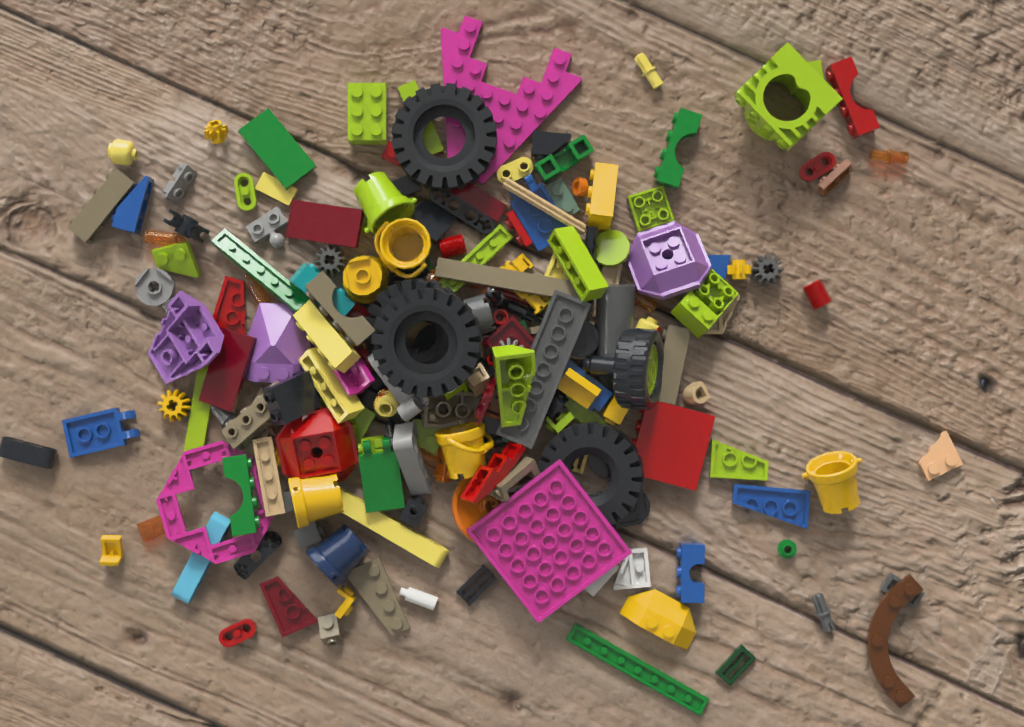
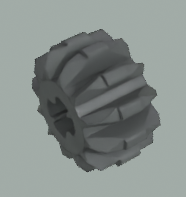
M330 244L327 245V251L321 247L322 255L315 254L320 260L314 261L315 265H320L318 267L319 272L324 270L326 275L330 272L331 277H335V271L338 274H342L339 268H346V265L342 262L347 261V257H341L345 253L344 250L338 251L339 247L337 245L332 250ZM329 257L335 258V260H333L335 262L333 265H331L330 263L327 264V262H329L327 260Z
M766 253L764 258L759 255L757 257L758 261L754 260L752 262L755 267L751 268V272H756L752 279L758 277L757 284H761L764 280L765 286H769L770 282L774 285L777 283L776 279L782 278L778 272H783L784 268H778L782 261L775 262L776 255L772 256L771 259L769 253ZM769 266L770 269L768 270H771V272L764 273L765 269L763 267Z

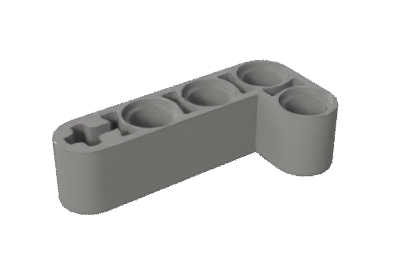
M373 353L368 355V361L400 404L397 407V411L404 421H409L428 407L426 398L417 397L415 394L408 395L401 392L402 389L398 386L393 387L388 382L389 378L386 375L382 376L377 368L380 365L378 360L374 361Z
M415 421L395 424L393 434L394 452L412 497L432 493L431 479L417 444L418 428Z

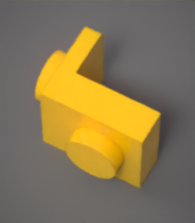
M102 535L100 539L102 549L100 565L118 566L124 556L122 535Z
M341 586L337 590V593L345 598L334 614L339 619L343 615L348 616L354 608L351 604L356 599L354 592L346 586L345 588Z

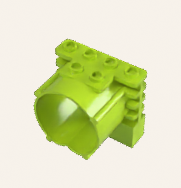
M788 42L734 94L736 103L740 107H745V119L751 130L763 139L776 141L781 149H786L787 151L843 99ZM777 82L786 85L790 91V96L797 97L802 102L803 115L792 121H782L773 117L767 111L763 101L764 90L768 83Z

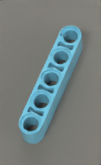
M216 511L212 514L206 525L211 545L223 542L231 526L230 519ZM192 552L171 596L190 604L212 562Z

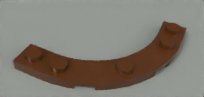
M910 573L895 584L880 600L874 615L871 617L867 634L868 657L875 677L899 708H902L912 700L915 695L899 678L892 667L888 652V638L892 623L899 611L924 590Z

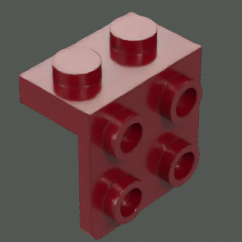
M493 377L491 384L487 382L482 399L478 403L474 416L477 419L476 426H480L484 415L500 421L495 377Z

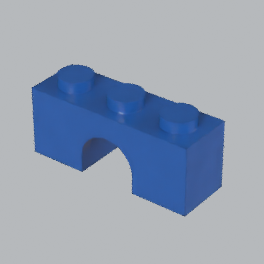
M679 542V547H676V559H679V566H676V578H679V586L675 588L676 597H679L681 603H704L705 583L691 580L689 571L696 564H705V544L701 542Z

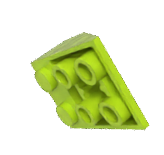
M712 269L701 287L688 291L670 313L699 338L710 329L739 293Z

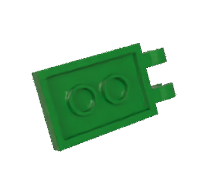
M390 437L382 438L383 451L372 453L371 441L363 440L364 454L358 455L366 513L405 508L400 466L394 450H391Z

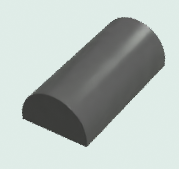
M608 284L609 287L603 296L596 299L595 328L599 334V343L594 351V356L614 357L622 332L627 328H634L635 284Z

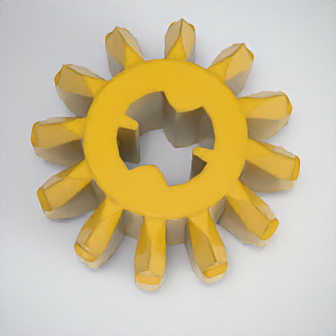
M175 389L174 392L167 390V395H161L164 401H159L158 405H162L163 408H160L158 411L159 413L165 412L163 418L167 419L169 417L170 422H174L175 419L182 421V415L185 417L189 415L185 410L191 409V406L186 404L191 399H184L186 393L182 392L180 394L179 389ZM174 402H177L178 406H176L175 409H172V405L174 404Z

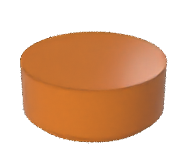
M577 177L572 183V192L574 196L584 197L588 191V181L586 178Z

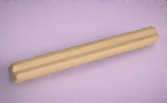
M507 178L502 186L506 190L563 224L574 226L578 233L584 234L586 232L587 225L513 180Z

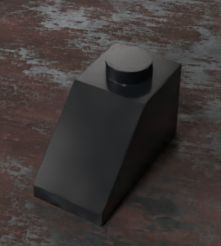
M533 130L531 157H534V160L540 161L550 154H556L570 142L571 134Z

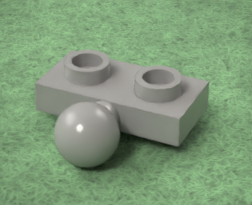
M277 206L247 225L246 229L255 243L258 244L270 236L269 242L271 246L280 248L284 245L285 238L276 231L286 226L288 221Z

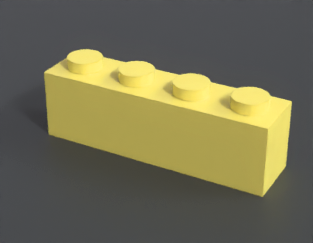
M309 299L293 315L298 321L296 325L302 331L307 332V339L312 344L318 346L317 351L324 358L327 357L329 360L327 363L334 371L338 369L345 373L361 356L344 338L343 334L335 328L329 317L320 311L319 305Z
M318 347L308 349L298 361L305 371H310L314 386L338 424L354 419L364 409L357 395L349 396L332 368L328 365L327 362L329 360L327 357L324 358L317 351Z

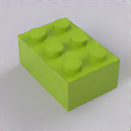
M348 83V142L350 145L388 144V86L386 83Z

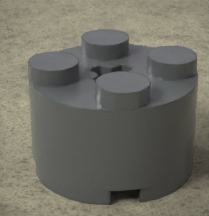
M485 294L463 300L473 310L471 312L474 317L477 316L480 324L479 330L482 334L496 331L495 326L491 327V324H494L488 301H483L484 298H487Z

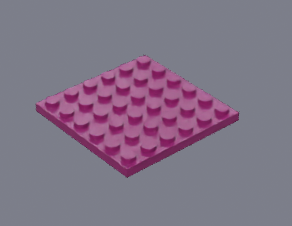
M558 459L512 494L508 502L503 501L466 530L538 623L632 553L561 459Z

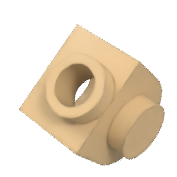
M702 381L692 382L683 391V398L689 405L701 404L711 398L707 387Z

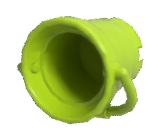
M384 172L369 174L371 179L366 182L362 179L355 186L354 195L367 218L368 224L364 227L365 233L372 232L375 235L385 221L391 223L397 219H411L415 211L414 204L417 202V199L403 196Z

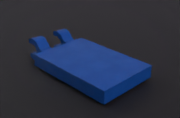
M531 174L524 177V181L530 189L529 191L556 206L543 183L537 185ZM509 191L513 197V200L509 203L538 252L549 246L548 239L554 229L567 227V225Z
M119 407L62 420L70 458L127 445L126 439L140 436L139 429L124 431L122 420L136 418L135 410L120 412Z

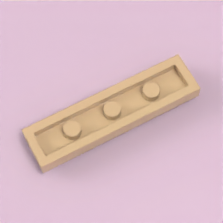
M272 436L254 439L252 442L265 515L268 517L286 513Z

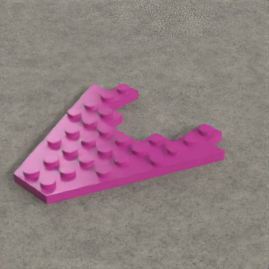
M464 16L459 33L441 27L444 86L447 83L456 84L458 88L462 89V87L472 90V94L478 95L484 101L485 106L489 107L493 115L497 130L495 156L491 160L488 170L482 173L480 179L476 181L485 185L533 134V130H536L581 83L582 77L566 72L572 54L554 48L541 83L523 77L517 94L482 82L488 64L471 58L483 22ZM446 117L448 158L462 150L466 134L463 126L457 120Z

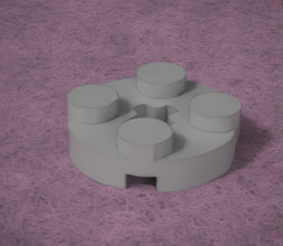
M159 268L142 271L135 281L138 299L149 306L160 307L166 304L173 297L176 288L171 275ZM158 282L159 290L152 292L151 284Z

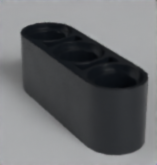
M2 437L0 457L41 468H53L57 453L56 449L16 438Z

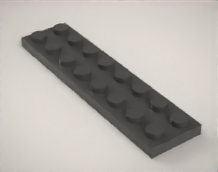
M558 290L554 291L531 347V350L535 351L536 372L527 397V405L522 423L517 426L501 428L500 422L496 432L497 435L530 449L533 448L591 307L590 303L582 302L580 299Z

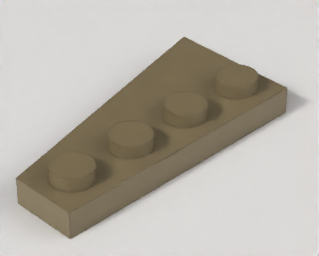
M380 557L355 567L348 574L347 578L392 636L410 628Z

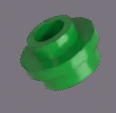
M785 539L778 544L777 551L782 558L790 559L795 556L797 547L793 541ZM786 546H790L791 548L790 552L785 553L784 551Z

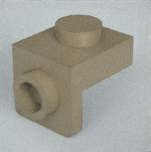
M330 614L318 617L320 639L325 645L334 646L344 641L337 616Z

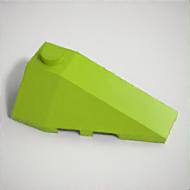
M515 345L492 347L501 428L521 425L527 405V397L531 390L532 379L536 372L535 351Z

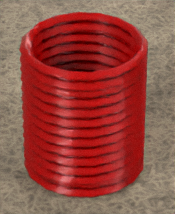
M462 234L438 240L443 258L449 259L460 254H467Z
M821 279L802 288L813 310L832 301Z

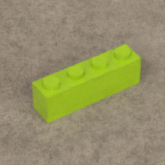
M574 226L554 229L548 239V243L581 301L585 302L601 298L609 286Z

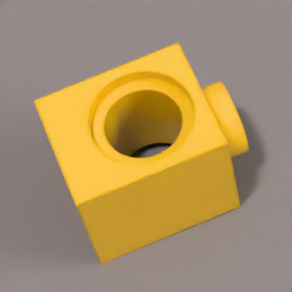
M613 395L602 416L605 417L604 421L612 426L615 423L620 425L629 409L620 407L615 399V395Z

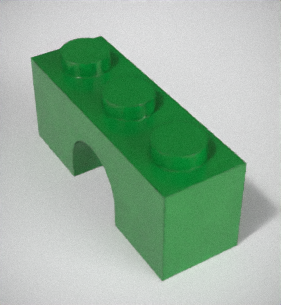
M585 134L568 143L560 152L554 155L550 154L535 163L534 168L545 184L592 156L594 149Z

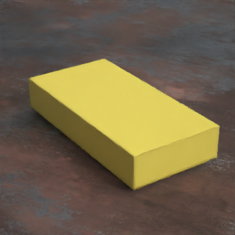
M263 172L255 187L256 190L288 206H291L292 199L294 200L298 189L293 186L286 190L277 178Z

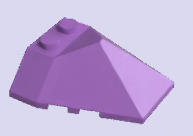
M179 291L167 306L169 311L166 318H162L160 323L162 325L161 330L155 335L148 352L150 359L165 384L172 383L209 365L220 353L224 334L206 305L183 291Z
M259 303L248 334L257 339L245 380L267 383L282 382L292 377V374L297 371H305L298 360L308 349H311V343L306 337L307 332L302 331L296 325L298 321L293 316L295 312L287 305L282 303Z

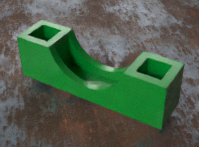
M680 108L678 113H674L671 121L674 124L673 129L668 131L665 139L668 142L667 147L662 149L659 157L662 160L661 165L656 167L653 175L656 178L655 184L664 185V187L673 190L678 189L684 168L676 159L675 148L682 139L696 135L702 114Z
M247 454L223 457L224 476L237 482L243 492V503L240 509L230 516L232 536L258 532L257 528H260V518L255 516V508H258L257 497H253L252 489H255L254 477L250 478L249 471L253 469L252 459L248 458Z

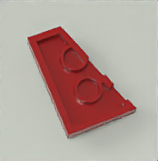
M225 276L213 318L219 328L224 327L247 335L245 282Z

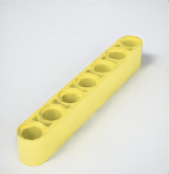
M340 487L344 506L343 514L437 568L441 567L449 553L448 549L383 511L366 513L365 501Z

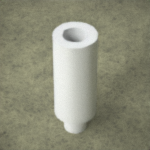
M401 587L399 595L404 596L406 601L430 610H434L438 599L436 596L409 587V589Z

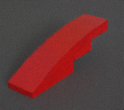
M508 441L501 454L494 453L487 466H479L460 498L474 504L479 502L507 476L526 448L522 444Z

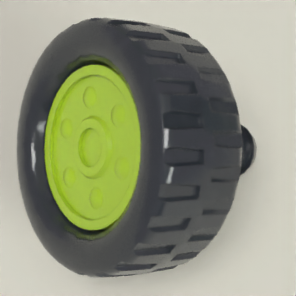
M627 328L620 335L614 357L587 356L583 361V371L587 375L591 373L597 376L613 377L614 395L620 407L635 410H651L659 399L662 387L664 347L661 335L654 329Z

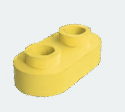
M526 157L509 162L498 169L497 179L501 184L507 178L514 182L519 181L533 172V163ZM526 164L528 167L523 170L520 168V165ZM508 171L510 176L504 177L503 172Z

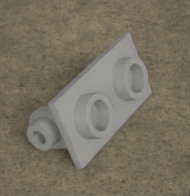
M182 162L172 175L176 180H169L163 189L162 195L177 204L193 181L197 171Z

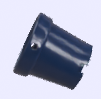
M345 523L321 543L312 545L306 550L310 559L338 588L345 583L348 574L370 552Z

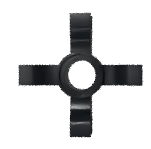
M172 209L168 211L173 214V219L169 221L164 218L163 222L174 227V231L201 243L205 241L200 238V234L202 232L209 234L210 231L198 225V221L185 214L181 215Z

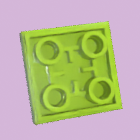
M664 185L627 196L638 233L675 221Z

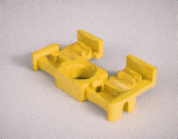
M522 253L512 261V265H510L511 261H507L503 267H500L502 269L524 272L528 268L532 270L534 265ZM513 291L521 301L526 300L535 310L534 315H538L547 307L548 300L551 299L549 297Z

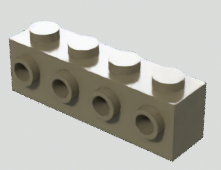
M278 381V382H274V383H272L270 386H273V385L278 384V383H280V382H279V381ZM263 394L257 396L254 399V403L249 407L242 409L238 417L227 422L226 427L221 431L233 449L244 450L252 443V440L259 437L274 424L270 418V411L267 403L264 401Z

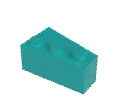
M303 263L289 281L305 293L307 291L305 285L314 279L320 270L312 263L310 265ZM336 288L333 295L334 307L341 315L346 316L355 303L348 298V294L344 290ZM315 299L314 302L320 306L318 301Z

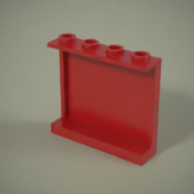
M657 401L655 407L651 410H640L639 412L642 413L641 420H637L635 425V431H637L636 439L632 438L631 442L634 443L638 449V455L641 456L644 477L696 491L715 416Z

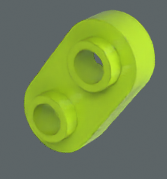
M240 173L234 179L237 204L242 210L249 212L254 210L258 203L255 183L249 174ZM247 180L248 185L243 187L242 182ZM247 199L251 200L250 205H245Z

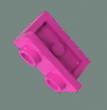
M362 358L355 362L345 373L338 369L336 371L333 370L349 396L361 394L375 381Z

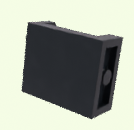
M309 370L297 371L292 374V377L278 384L262 388L264 401L267 403L270 418L275 425H286L322 407Z

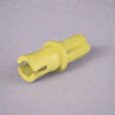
M644 53L637 55L635 61L643 72L642 76H645L653 90H656L664 84L655 71L656 67L651 65Z

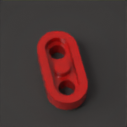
M822 152L804 163L799 169L800 178L803 181L811 182L830 171L836 164L835 156L830 152ZM823 159L827 161L826 166L822 164ZM807 169L811 171L810 176L805 172Z
M245 618L224 628L219 634V642L225 647H232L251 638L257 631L255 621ZM249 625L250 631H246L244 626ZM231 633L233 639H228L227 634Z

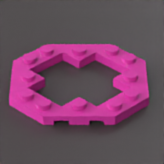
M222 440L183 452L177 466L156 500L166 537L215 564L254 553L275 515L268 517L265 515L256 459L247 454L248 458L252 459L253 469L249 471L253 474L262 505V510L255 511V516L260 518V528H257L258 532L211 545L206 526L188 532L186 530L176 494L195 489L190 470L220 462L223 457L247 454L241 450L233 449L230 444Z

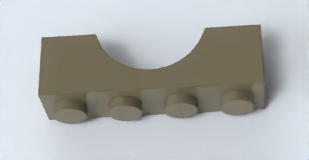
M323 271L305 285L307 289L305 294L312 301L315 299L320 304L318 308L325 316L329 314L334 319L331 323L338 331L342 329L347 334L344 338L351 346L356 344L359 347L375 333V329L363 316L355 318L345 317L335 309L333 295L337 287Z

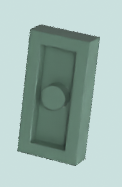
M562 178L545 186L556 207L571 216L580 211Z

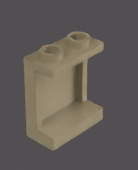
M522 455L507 476L488 495L508 502L510 497L507 491L525 475L535 478L540 474L535 460Z

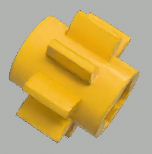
M213 120L205 126L204 134L205 138L210 139L213 144H220L226 140L225 138H228L227 134H229L227 125H222L220 120Z
M732 260V265H727V275H732V280H747V275H751V265H747L746 260Z

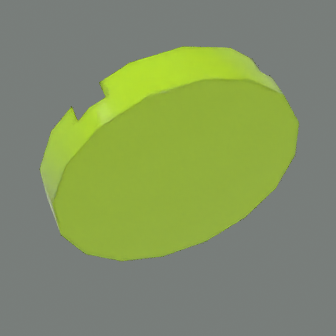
M607 230L597 236L598 249L596 248L595 259L600 265L614 268L628 259L631 246L628 238L622 232Z

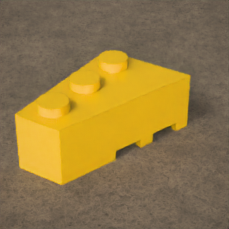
M596 162L594 169H590L589 180L592 181V186L588 187L587 197L590 198V203L586 204L585 215H588L587 226L598 227V232L602 233L610 230L613 218L618 165Z

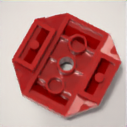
M328 407L318 408L283 425L275 437L282 474L288 478L299 477L300 479L336 474L337 482L346 480L359 463L353 423L348 420L338 424ZM314 447H319L322 449L323 452L318 454L315 453L312 449Z

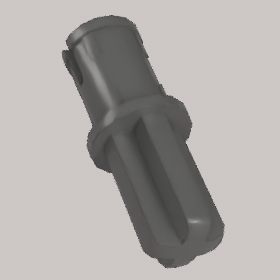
M822 593L814 594L812 599L817 611L816 616L820 619L823 632H830L831 629H835L830 615L831 610L828 609Z

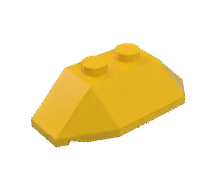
M656 589L629 595L619 612L638 626L684 649H688L696 634L690 608Z

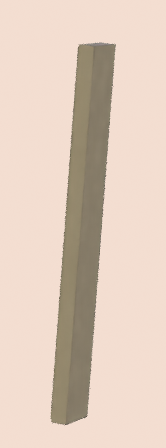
M440 257L437 260L436 278L552 298L554 291L558 290L580 299L570 280Z

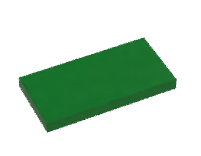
M269 108L238 130V133L286 190L317 168L315 163Z

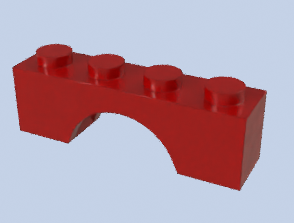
M851 56L830 64L826 68L825 76L827 81L831 82L833 89L843 98L839 102L840 114L846 119L849 135L856 139L876 131L880 126L873 109L859 107L851 97V83L858 75Z

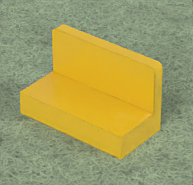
M571 368L566 371L557 389L586 409L589 408L601 392V389Z

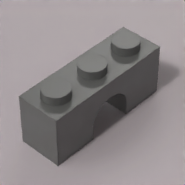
M288 491L282 494L286 513L294 510L291 493ZM318 520L310 522L306 527L293 531L300 549L325 539L324 535L326 534L323 525L319 524Z

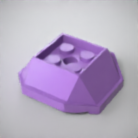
M675 221L637 233L630 249V255L626 260L638 294L648 295L661 300L700 288L712 270L699 235Z

